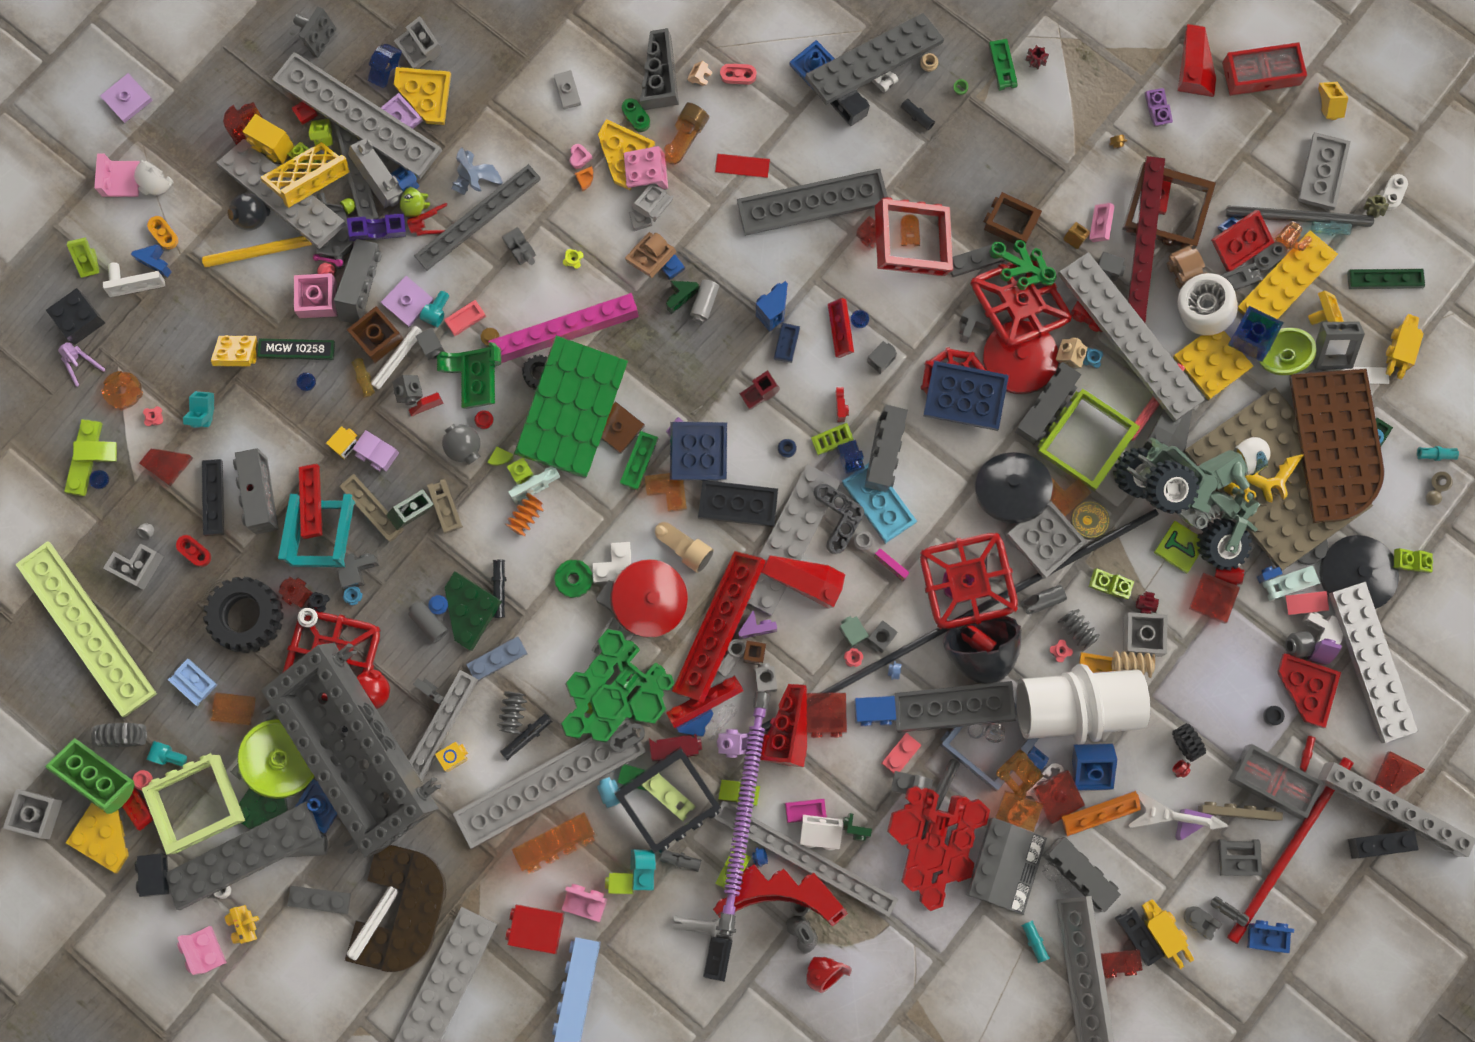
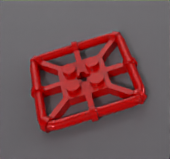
M1031 259L1033 265L1038 267L1037 262ZM1011 262L1007 264L1002 263L997 268L972 278L970 283L985 310L986 318L990 319L1000 338L1008 347L1019 345L1036 337L1041 338L1046 333L1071 322L1072 319L1068 307L1057 291L1056 283L1046 285L1038 290L1032 284L1028 285L1025 290H1021L1017 287L1018 281H1015L1014 277H1011L1007 281L1008 285L1003 287L985 281L1000 275L1005 268L1012 269L1018 267ZM1026 273L1025 277H1032V273ZM981 288L997 294L1003 304L992 308ZM1051 293L1059 309L1046 305L1041 295ZM1018 296H1020L1021 299H1022V298L1025 299L1024 303H1022V302H1020V301L1018 300V299H1019ZM1004 310L1008 311L1013 320L1009 336L996 316L997 313ZM1044 312L1060 318V320L1042 327L1036 314ZM1028 318L1034 330L1015 338L1019 321Z
M997 532L995 534L986 533L964 539L960 537L956 538V541L930 546L925 550H921L920 563L926 585L924 589L925 593H928L933 619L939 629H950L972 623L981 624V621L1007 616L1018 610V599L1012 578L1013 570L1009 566L1004 542ZM990 541L980 558L966 561L963 546ZM996 543L1002 570L987 573L984 560ZM958 548L961 562L948 565L931 554ZM928 560L946 570L949 582L933 585ZM967 575L970 578H974L970 586L967 583H963ZM1004 576L1010 602L991 591L990 578ZM950 588L953 601L941 618L935 591ZM990 596L1007 608L979 614L976 599ZM971 600L974 615L947 621L957 603Z
M315 610L318 619L336 623L333 637L320 635L315 625L309 627L315 636L312 649L317 645L335 643L340 651L348 643L355 647L372 637L365 663L351 660V658L346 662L348 665L363 668V672L373 670V661L380 640V628L371 623L346 618L342 614L337 616ZM307 615L304 617V620L310 621L312 617ZM298 620L291 644L287 647L288 654L283 672L293 665L296 653L306 655L311 651L298 647L303 631V626L299 624ZM343 625L368 630L350 642L339 639ZM323 693L322 700L328 701L327 695Z

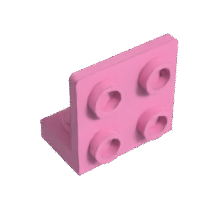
M659 146L624 153L626 184L628 188L655 183L662 189H668L665 153Z
M105 153L97 154L94 188L102 197H138L139 185L135 182L134 172L140 161H111Z
M572 884L571 887L566 886L567 895L562 910L600 922L607 902V898L603 897L604 893L591 890L588 893L584 891L585 887Z
M208 926L192 935L177 937L179 941L177 943L178 949L181 954H184L186 969L192 975L205 974L226 964L212 926Z

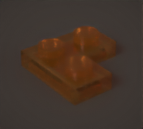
M670 473L645 476L647 496L666 494L668 512L687 510L684 480H671Z
M1052 478L1053 492L1051 502L1064 516H1067L1092 493L1079 479L1064 491Z

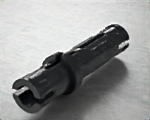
M503 559L493 560V577H491L493 595L502 601L493 618H505V582L507 577H505V560Z
M544 713L533 724L527 725L528 728L501 750L500 753L508 761L534 737H539L540 732L553 721ZM525 738L520 744H518L514 749H512L518 742Z

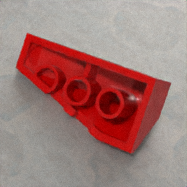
M1187 24L1178 91L1214 97L1217 79L1206 28Z
M771 555L768 557L761 572L828 609L835 606L842 592L846 575L829 565Z
M788 684L778 705V713L770 722L772 724L768 734L764 735L760 760L786 766L804 767L807 752V686Z

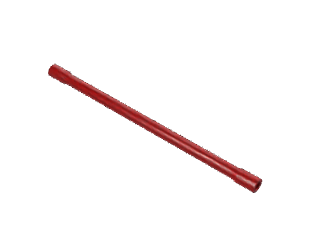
M1343 757L1339 765L1350 770L1354 762ZM1328 786L1324 788L1308 817L1304 819L1245 910L1244 914L1249 917L1248 923L1245 926H1241L1236 922L1227 936L1230 941L1238 944L1246 932L1249 923L1335 790Z

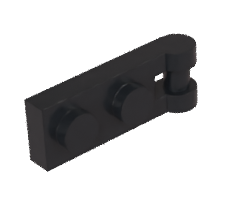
M1133 907L1127 909L1125 914H1119L1115 917L1146 966H1150L1165 956ZM1133 919L1135 924L1130 927L1127 922Z

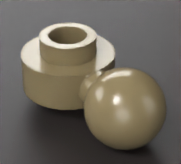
M1437 472L1432 477L1431 482L1434 490L1426 495L1428 504L1438 505L1442 501L1441 492L1447 491L1452 487L1453 479L1446 472ZM1442 479H1446L1445 485H1440Z

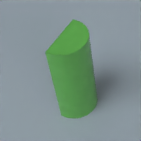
M76 738L45 766L47 770L107 814H111L121 808L129 799L134 789V781Z

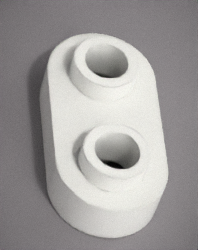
M1393 175L1387 182L1382 194L1386 199V203L1389 204L1387 210L1396 209L1403 199L1408 186V181L1403 175Z

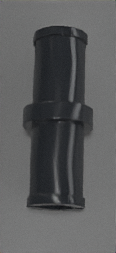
M909 99L902 103L901 108L912 116L913 121L919 122L926 130H930L934 126L935 121L925 114L922 108H918Z

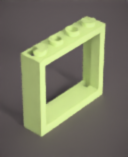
M210 753L206 756H201L200 761L186 763L182 766L183 769L167 772L165 774L166 777L153 779L149 782V785L142 788L166 855L177 854L245 821L220 755H212ZM212 766L230 816L177 841L158 791Z

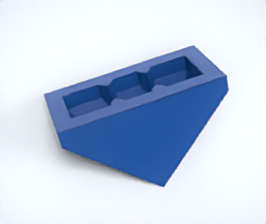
M710 709L676 728L679 733L704 736L714 713Z

